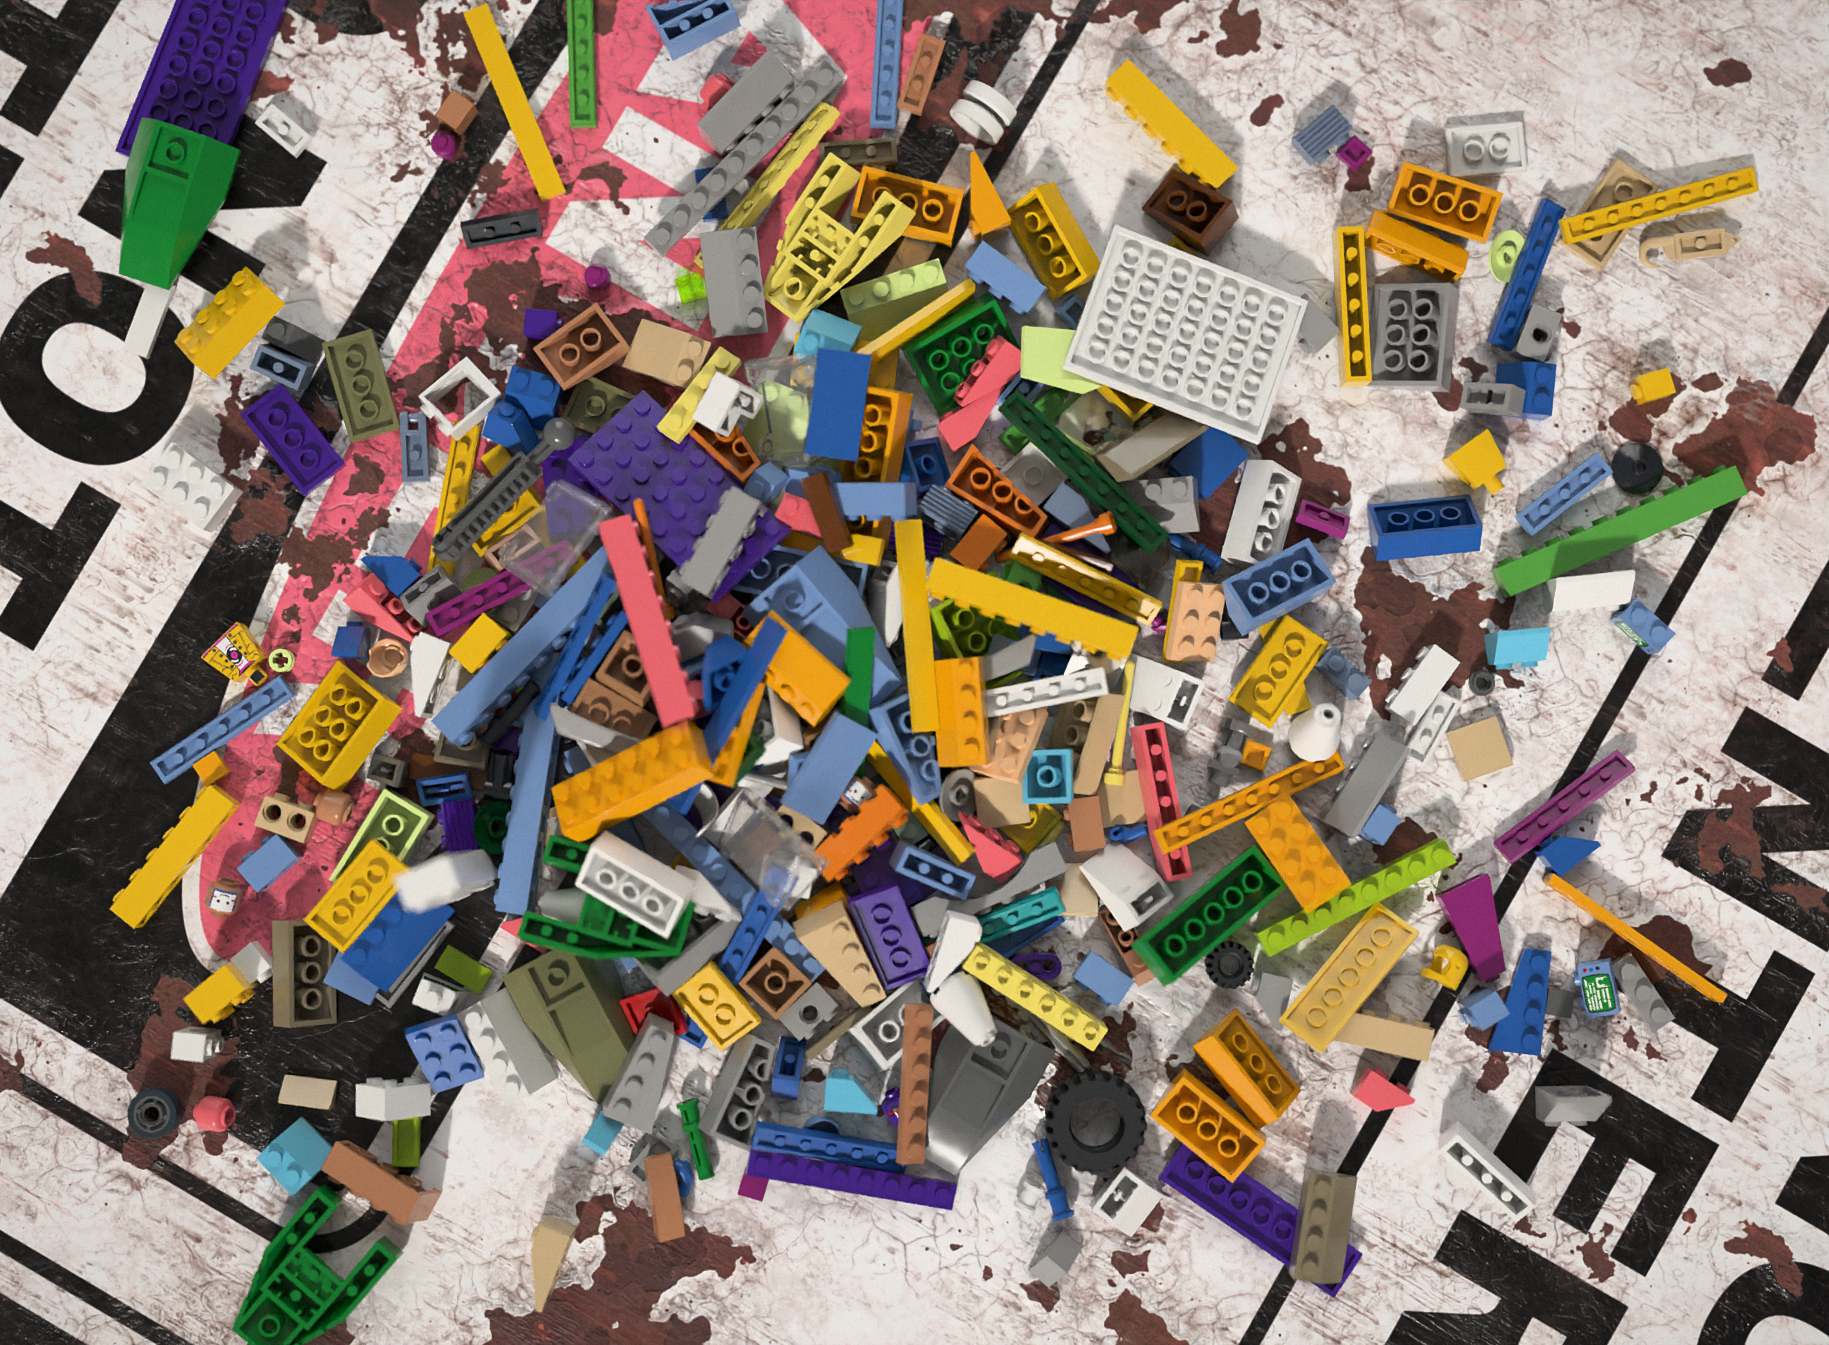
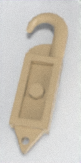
M1725 228L1647 239L1641 244L1638 257L1644 266L1657 268L1658 264L1650 262L1647 258V251L1651 248L1663 247L1666 257L1674 262L1723 256L1728 254V250L1740 242L1742 238L1725 231Z

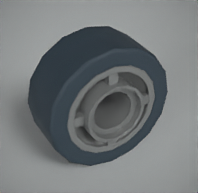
M153 1087L138 1093L131 1100L127 1119L131 1129L137 1135L145 1139H158L170 1134L179 1126L183 1115V1106L180 1098L172 1090L165 1087ZM152 1107H155L159 1110L160 1114L158 1119H155L151 1115Z

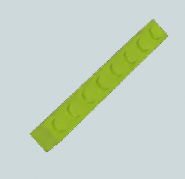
M1437 838L1351 881L1349 887L1309 914L1306 913L1303 907H1300L1254 930L1253 933L1264 955L1271 957L1457 862L1446 840Z

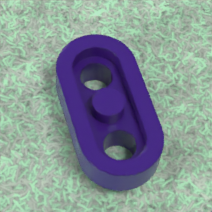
M1051 952L1018 953L1010 960L1016 965L1019 962H1025L1027 967L1024 970L1039 980L1055 979L1062 970L1059 957ZM1046 961H1051L1053 963L1051 969H1045L1043 967Z

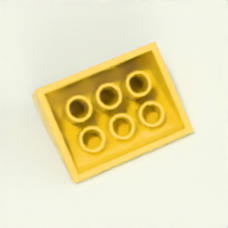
M338 660L276 744L322 785L335 791H343L403 708Z

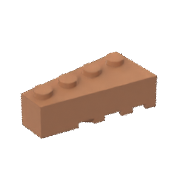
M348 1140L335 1142L321 1168L322 1171L328 1174L329 1180L337 1184L346 1185L349 1187L348 1191L352 1195L366 1198L370 1201L369 1205L379 1211H386L391 1215L390 1218L398 1224L404 1225L428 1219L442 1194L440 1190L433 1188L429 1191L421 1187L420 1185L423 1181L414 1176L411 1178L406 1175H399V1168L392 1167V1164L382 1161L377 1163L378 1157Z

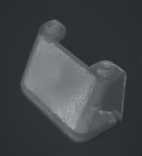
M817 354L753 358L743 362L747 381L752 385L761 384L769 432L761 436L757 443L758 457L761 464H766L770 461L778 466L808 469L829 458L804 454Z
M560 479L558 482L554 480L546 490L548 495L510 543L505 542L498 552V555L501 556L499 559L501 566L549 600L559 591L557 587L561 580L564 581L566 579V574L596 535L600 534L599 523L614 518L613 508L563 479Z
M746 787L739 794L717 843L721 847L718 852L730 861L732 859L767 894L764 899L774 908L781 906L789 911L829 865L830 861L823 854L814 851L811 845L802 839L776 813L777 811L773 805Z

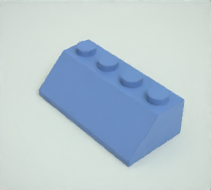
M1307 538L1224 580L1222 585L1228 614L1240 634L1244 636L1327 593L1336 580L1310 539Z

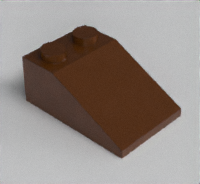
M1174 169L1170 171L1141 208L1143 212L1187 246L1207 257L1239 218L1232 200Z

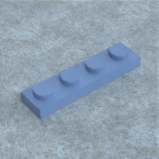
M1596 452L1514 517L1531 537L1611 475L1613 471L1600 454Z

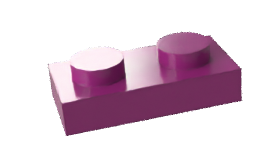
M1302 499L1298 506L1295 522L1344 540L1348 532L1350 516Z

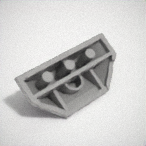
M706 611L694 612L688 616L682 615L671 623L673 635L670 636L673 646H678L682 659L678 661V664L706 652L708 644L726 635L732 638L734 635V624L732 621Z

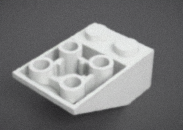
M881 559L880 566H875L868 580V612L885 646L888 648L897 640L899 636L898 629L903 620L898 563Z
M1130 653L1127 660H1132L1135 663L1129 709L1159 722H1164V724L1180 731H1185L1206 682ZM1124 669L1114 692L1121 694Z
M1114 840L1106 848H1103L1079 866L1124 932L1140 925L1175 897L1157 872L1122 843Z

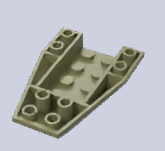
M552 950L503 976L502 979L526 1025L597 1104L602 1103L635 1041L632 1027L619 1002L625 995L619 972L612 959H592Z

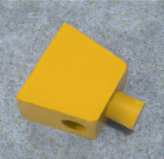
M1488 428L1442 460L1444 465L1471 490L1484 484L1491 495H1494L1505 487L1497 473L1506 467V463Z

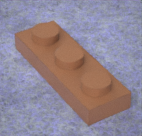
M921 33L897 103L898 109L922 116L946 41Z

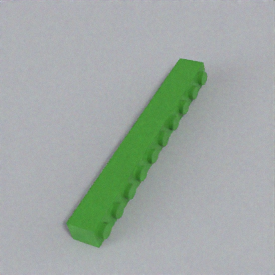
M1725 464L1710 470L1711 476L1704 479L1701 475L1686 480L1688 486L1679 489L1678 485L1663 490L1664 496L1655 499L1654 495L1640 500V506L1631 509L1630 505L1615 511L1616 517L1608 520L1605 515L1591 521L1593 527L1584 530L1582 525L1568 531L1569 537L1561 540L1559 536L1545 541L1546 547L1537 550L1534 546L1520 552L1521 558L1513 561L1512 556L1497 562L1498 567L1491 570L1503 599L1747 495L1748 492L1736 465L1727 469Z

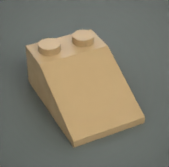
M642 319L630 346L631 351L628 352L622 366L685 391L709 361L714 347L711 342L689 333Z
M549 1215L544 1222L539 1221L530 1237V1242H533L531 1261L536 1311L540 1313L550 1301L578 1226Z

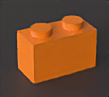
M983 514L952 550L949 557L960 566L983 573L991 563L987 560L993 552L998 555L1008 543L1004 540L1007 533Z

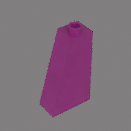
M1481 872L1436 894L1435 897L1462 952L1468 958V965L1475 979L1491 983L1499 979V974L1506 971L1490 877L1488 873Z

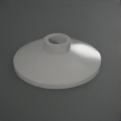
M958 769L953 771L942 785L940 806L942 812L950 820L961 821L958 816L959 811L970 816L976 810L972 778L977 776L970 770Z

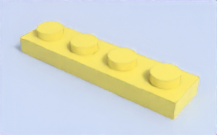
M720 346L658 424V431L680 444L697 422L692 418L696 406L702 400L708 388V383L714 377L716 371L732 378L742 365L741 360Z

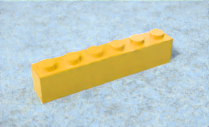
M1129 59L1106 80L1104 87L1106 95L1113 102L1116 103L1118 101L1124 107L1125 114L1133 121L1136 119L1142 125L1143 132L1151 139L1154 137L1161 144L1160 148L1170 157L1173 156L1179 162L1178 165L1181 170L1188 175L1191 173L1197 179L1196 182L1217 192L1236 173L1238 167Z
M1364 226L1337 227L1332 233L1336 322L1337 327L1341 330L1337 334L1340 387L1367 386L1372 381Z
M218 785L205 786L198 792L195 804L192 807H187L179 816L181 821L175 828H170L162 838L164 842L159 848H154L146 857L148 862L142 869H137L129 879L131 883L128 887L121 889L114 896L113 901L115 903L111 906L110 910L132 928H140L146 924L241 806L237 800Z

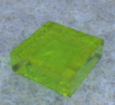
M700 272L675 279L682 305L707 298Z

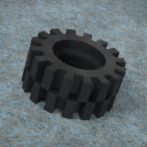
M1226 940V942H1221L1206 955V973L1218 986L1225 989H1237V987L1244 986L1245 982L1251 979L1250 975L1254 973V959H1252V954L1245 946ZM1226 955H1234L1239 960V969L1232 975H1226L1220 969V961Z

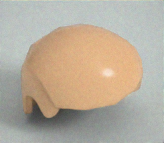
M386 638L379 640L373 648L369 649L370 658L366 665L375 676L382 678L396 677L406 668L408 662L407 649L404 644L395 639Z

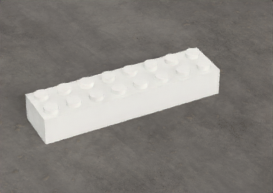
M481 849L446 855L397 876L394 880L406 909L416 908L418 912L461 900L470 896L473 892L495 885L494 880L498 878V870L491 854Z

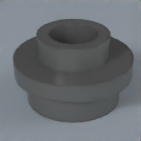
M1478 670L1471 674L1468 685L1475 695L1485 696L1493 691L1495 679L1490 672ZM1479 678H1482L1485 681V686L1483 688H1480L1477 685V681Z

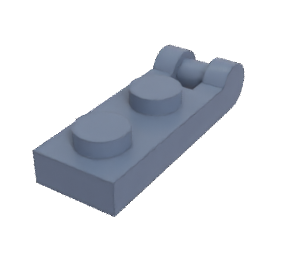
M418 410V413L400 411L403 483L431 482L429 418L422 410ZM418 423V430H410V425Z

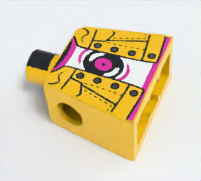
M236 622L201 656L203 660L234 682L242 683L249 678L256 686H259L268 678V675L259 667L268 657L248 627L243 623Z

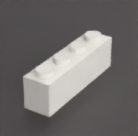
M1458 1121L1439 1137L1438 1151L1516 1223L1536 1206L1535 1191Z

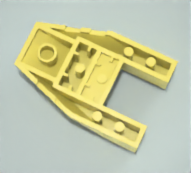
M829 152L786 217L785 223L787 226L783 239H779L776 248L779 251L774 266H770L763 287L764 299L798 324L814 308H818L899 238L916 214L915 211L884 190L855 234L842 226L833 217L859 180L861 173L831 152Z

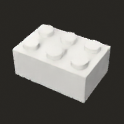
M173 442L170 443L140 483L202 530L211 533L214 532L243 493L241 489L192 453Z

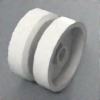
M971 80L963 91L965 99H959L955 102L950 110V115L964 130L977 139L991 145H996L1004 133L1002 126H1009L1015 118L1017 111L998 91L980 81Z

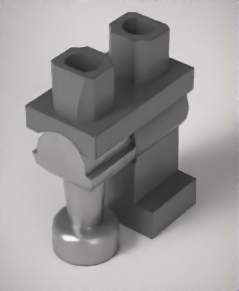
M1224 717L1221 727L1227 729L1221 746L1216 748L1214 752V759H1210L1207 766L1212 768L1208 782L1227 788L1231 775L1237 777L1240 769L1236 768L1239 761H1242L1241 753L1253 726L1236 719Z

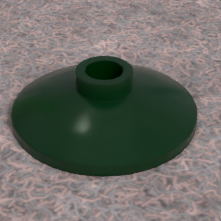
M494 801L484 805L477 812L472 829L474 839L480 848L489 853H503L502 842L507 837L508 832L506 816L511 811L512 805L502 801ZM495 822L496 828L491 831V825Z

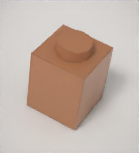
M452 90L435 116L440 123L459 136H462L477 115L478 110L474 105L475 100L464 92L458 94Z

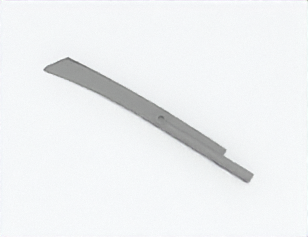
M1036 633L983 658L985 681L1030 665L1037 640ZM908 686L894 690L879 704L909 692ZM841 705L834 707L830 713L835 711L841 713ZM799 717L800 726H809L810 723L806 719Z
M554 703L549 705L557 733L562 736L616 754L643 741L594 723ZM750 770L738 786L760 791L762 784L787 790L788 780Z

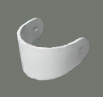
M705 782L693 801L702 817V829L696 835L697 838L715 821L719 812L716 795Z

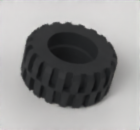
M1084 1070V1073L1078 1074L1076 1072L1070 1075L1071 1078L1068 1080H1062L1058 1084L1057 1090L1051 1093L1049 1104L1045 1108V1130L1056 1155L1068 1167L1072 1166L1075 1168V1171L1081 1173L1084 1171L1090 1172V1175H1099V1172L1110 1174L1114 1172L1113 1169L1119 1166L1121 1169L1127 1166V1161L1131 1157L1134 1159L1138 1154L1139 1146H1143L1145 1141L1144 1132L1147 1131L1146 1112L1141 1099L1134 1089L1118 1075H1112L1104 1070ZM1092 1097H1100L1110 1101L1118 1110L1120 1117V1126L1117 1134L1109 1142L1100 1146L1083 1144L1074 1136L1071 1129V1116L1075 1107L1082 1101Z

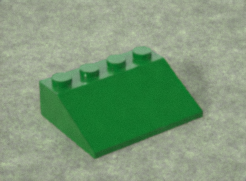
M988 292L962 306L900 347L909 366L939 416L959 406V403L954 399L955 391L960 383L967 380L974 363L982 359L986 353V347L991 340L996 339L1000 335L1020 349L996 299Z

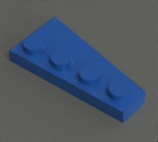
M624 610L620 614L615 612L606 624L610 629L605 636L602 634L598 635L591 646L595 649L591 656L587 657L585 655L576 667L580 672L575 679L569 677L561 689L564 692L561 698L569 704L579 695L580 689L583 688L588 678L592 676L594 669L597 668L610 646L613 645L627 625L628 619Z
M1522 949L1511 979V986L1503 1000L1510 1014L1495 1023L1491 1040L1488 1041L1486 1049L1541 1056L1551 951Z

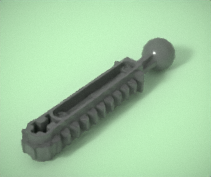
M562 417L553 418L548 421L543 428L544 439L527 456L521 451L514 455L460 512L433 537L431 544L434 548L432 552L441 561L449 560L450 562H455L461 558L488 528L543 474L538 466L554 450H566L572 446L576 440V429L571 421Z

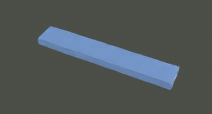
M903 0L877 1L870 128L896 129Z
M280 674L151 761L150 764L162 782L167 784L191 768L193 764L211 752L216 751L296 697V694L283 675Z

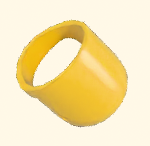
M1440 945L1432 952L1434 959L1428 968L1423 967L1419 974L1456 991L1468 969V958L1462 951L1453 946ZM1443 959H1446L1449 962L1442 970Z

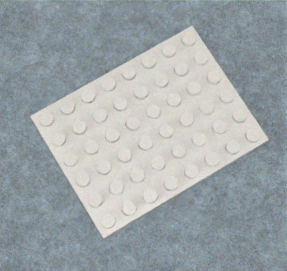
M1114 225L1062 369L1258 445L1266 427L1308 301Z

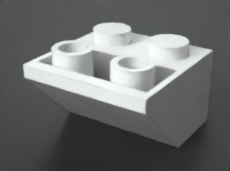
M1119 1166L1090 1202V1206L1095 1213L1112 1226L1132 1237L1163 1197V1194L1127 1166L1122 1169Z

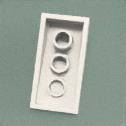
M925 977L899 986L887 998L878 1003L869 1014L847 1031L878 1072L887 1069L902 1056L905 1003L932 1004L919 984ZM934 1007L932 1029L945 1019Z

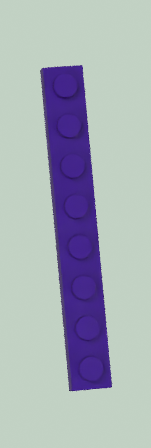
M751 1147L745 1172L747 1176L946 1210L953 1209L957 1188L956 1182L751 1149Z

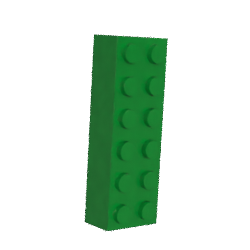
M1253 845L1243 850L1130 945L1164 987L1179 979L1288 886L1256 845Z

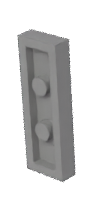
M1630 952L1625 953L1612 962L1616 982L1650 1032H1656L1675 1019Z

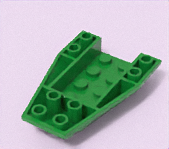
M141 118L126 165L119 274L168 291L171 289L224 204L241 150L205 135L160 120Z

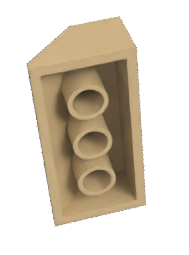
M1109 690V694L1061 703L1047 750L1073 749V793L1096 795L1126 696Z

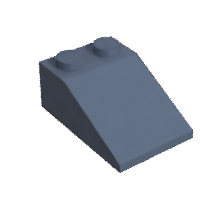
M1062 482L1041 510L1048 517L1050 523L1056 520L1068 530L1095 522L1084 498L1079 495L1081 491L1069 482L1067 485ZM1097 532L1080 538L1104 556L1110 551L1103 534Z

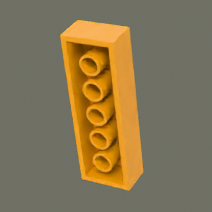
M867 384L857 461L840 459L838 472H842V482H899L913 397L912 393ZM859 515V520H845L850 533L885 540L884 549H888L892 525L891 516H883V520H867V515Z
M685 719L552 787L562 834L580 843L714 776L702 730Z

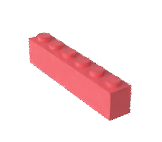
M1164 722L1131 727L1130 733L1156 872L1164 882L1191 878L1193 876L1187 845L1163 855L1152 832L1181 817Z

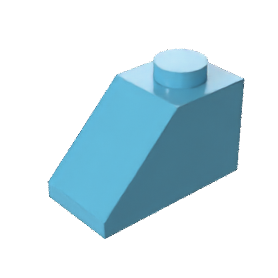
M602 1109L581 1142L604 1156L625 1124L604 1116Z

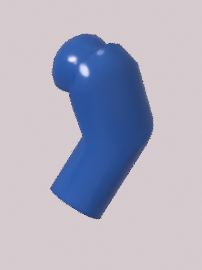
M1143 822L1132 828L1116 824L1109 830L1110 838L1123 844H1129L1149 834Z
M677 1159L673 1166L675 1173L679 1174L680 1178L678 1184L679 1196L687 1198L695 1175L689 1162Z

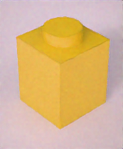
M1669 368L1644 374L1631 380L1630 392L1633 399L1637 400L1638 405L1676 393Z

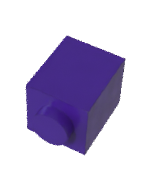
M525 308L523 334L527 339L545 340L564 326V320L560 319L557 311Z

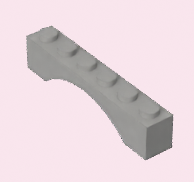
M1051 841L1029 851L1024 863L1015 875L990 893L966 898V900L933 895L910 907L923 936L929 934L930 938H933L939 934L946 909L967 915L977 912L978 916L992 911L991 906L1000 901L1002 905L1008 904L1016 900L1015 895L1022 891L1029 894L1040 889L1039 884L1046 880L1053 883L1064 878L1063 873L1068 871L1055 841Z

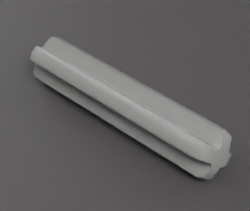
M1034 1013L1029 1015L1028 1020L1077 1072L1081 1073L1087 1069L1090 1064L1089 1061L1059 1029Z

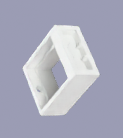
M467 356L419 395L423 404L420 406L421 410L429 419L434 416L439 422L437 426L446 437L451 435L456 441L488 416V412L500 399L503 400L501 392ZM468 377L487 399L458 424L453 426L437 409L434 403Z

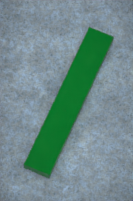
M872 626L847 628L844 675L851 682L842 695L841 714L866 728L868 727L875 628ZM865 757L853 775L860 779L864 777Z

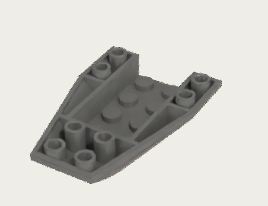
M993 1016L992 1019L997 1031L994 1035L995 1039L986 1046L974 1045L953 1024H950L939 1044L929 1079L925 1159L955 1176L1031 1097L1056 1053L1054 1049L1035 1038L1032 1039Z

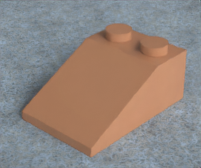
M597 303L590 306L533 348L564 391L609 367L631 351L626 341Z

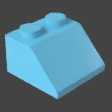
M814 308L801 330L793 351L796 358L815 365L818 347L853 352L863 327Z
M1550 627L1498 631L1484 635L1487 666L1496 665V670L1511 669L1513 663H1521L1522 668L1538 666L1537 661L1546 660L1551 633Z
M1073 749L1034 750L1022 780L1023 804L1074 803Z
M833 1068L832 1072L828 1071L824 1110L877 1115L878 1101L854 1073H849L847 1068Z
M302 1116L279 1135L256 1159L294 1196L321 1171L333 1147Z

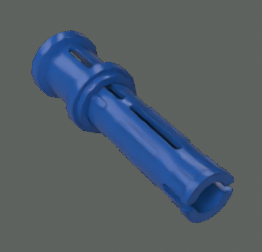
M1179 533L1170 534L1162 542L1190 558L1189 560L1202 561L1203 567L1209 570L1211 575L1215 574L1223 560L1221 554L1218 555L1205 547L1206 544H1197Z
M1048 1138L1041 1139L1043 1151H1041L1039 1142L1035 1141L1032 1143L1047 1188L1044 1196L1051 1205L1053 1212L1051 1216L1052 1221L1071 1217L1075 1212L1073 1209H1070L1066 1197L1068 1193L1067 1188L1061 1185Z

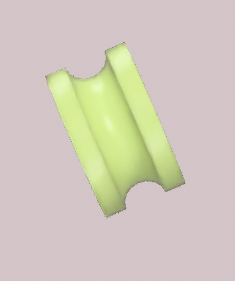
M276 649L269 656V665L273 670L285 673L293 669L295 657L289 650ZM280 654L288 658V663H284L285 667L283 668L281 664L276 663V658H280Z

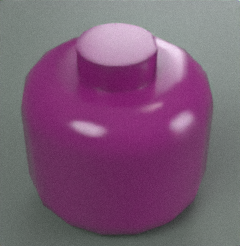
M440 131L432 137L431 148L437 157L448 160L456 155L458 142L451 133Z
M597 263L590 265L586 269L584 279L592 290L603 291L611 283V274L604 265Z

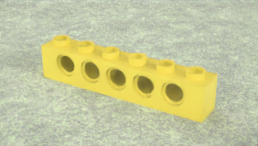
M980 941L975 942L973 950L961 961L962 968L1091 1051L1095 1050L1108 1031L1103 1020Z

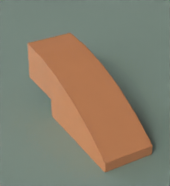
M666 1152L644 1158L648 1202L652 1209L654 1233L659 1242L684 1237L682 1208L671 1154Z

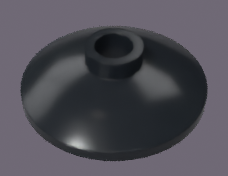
M1643 443L1628 444L1619 449L1612 459V478L1616 485L1627 493H1647L1654 489L1662 478L1663 463L1661 457L1649 445ZM1637 463H1641L1644 466L1642 472L1637 470Z

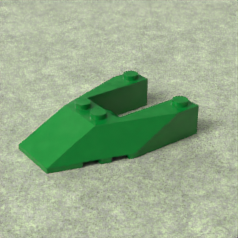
M550 834L542 860L547 866L579 875L591 846ZM587 892L577 925L525 910L517 937L520 941L592 959L680 956L696 904L691 900L689 901L668 938H665Z
M324 1184L312 1194L264 1250L262 1260L251 1281L252 1284L247 1296L244 1298L232 1330L249 1345H304L343 1322L404 1252L384 1235L374 1244L345 1280L306 1247L345 1201L329 1186Z

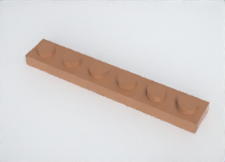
M905 1003L896 1163L901 1165L923 1164L925 1161L933 1005L930 1003Z

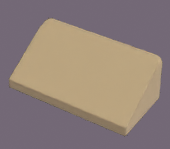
M285 1074L278 1103L331 1109L335 1105L338 1081Z

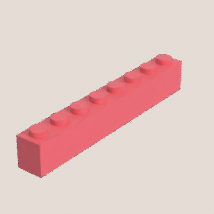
M630 514L600 522L599 533L613 576L617 581L616 585L662 727L664 729L674 726L685 719L688 721L694 720V711H698L694 695L689 696L686 686H689L690 683L686 670L681 671L678 661L682 660L678 646L672 645L670 636L673 635L670 621H664L661 612L665 610L664 602L661 595L656 596L653 586L657 585L653 570L648 571L645 563L649 561L645 545L640 546L637 538L641 536L637 521L632 522Z

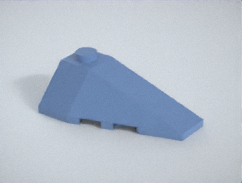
M909 692L869 709L868 721L872 730L878 734L877 740L918 804L923 805L940 796L942 788L939 764L935 761L933 745H936L935 736H932L931 731L912 733Z

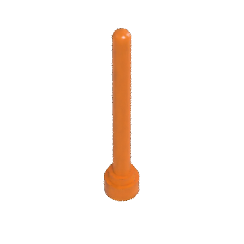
M636 498L633 505L642 543L645 545L649 561H647L649 571L653 570L657 585L653 587L656 596L661 595L664 602L665 610L661 611L664 621L670 620L675 617L674 607L670 604L669 600H666L644 501L641 498Z
M1107 512L1099 515V518L1095 519L1093 523L1044 538L1043 540L1060 545L1097 532L1108 535L1116 532L1117 528L1112 513ZM1012 549L996 555V562L1004 563L1006 560H1013L1009 558V553Z

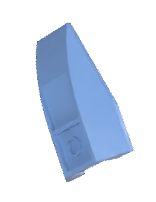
M819 545L796 563L742 612L751 625L756 628L768 613L773 610L843 674L847 628L872 626L875 628L869 709L877 706L904 683L855 584L822 545Z

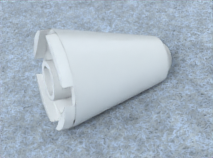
M1323 703L1297 716L1292 721L1288 730V737L1291 743L1290 747L1296 755L1309 762L1327 760L1337 751L1340 743L1341 715L1338 708L1330 703Z
M579 887L546 891L539 898L538 910L543 916L577 925L587 892Z
M964 971L958 972L945 979L938 986L940 991L936 996L932 992L930 1002L933 1007L974 1045L986 1046L995 1039L994 1035L997 1030L976 976L971 973L966 975Z

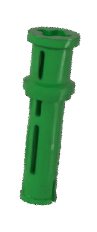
M691 1098L677 1103L676 1108L680 1109L683 1120L681 1127L688 1135L699 1180H706L714 1177L715 1173L704 1132L697 1128L701 1120L697 1105L699 1098Z

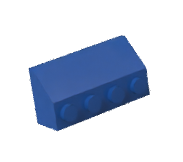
M1470 494L1367 505L1370 543L1376 561L1480 551L1483 526Z
M398 890L340 959L360 976L384 992H387L452 916L455 910L448 904L418 912L416 908L406 909Z

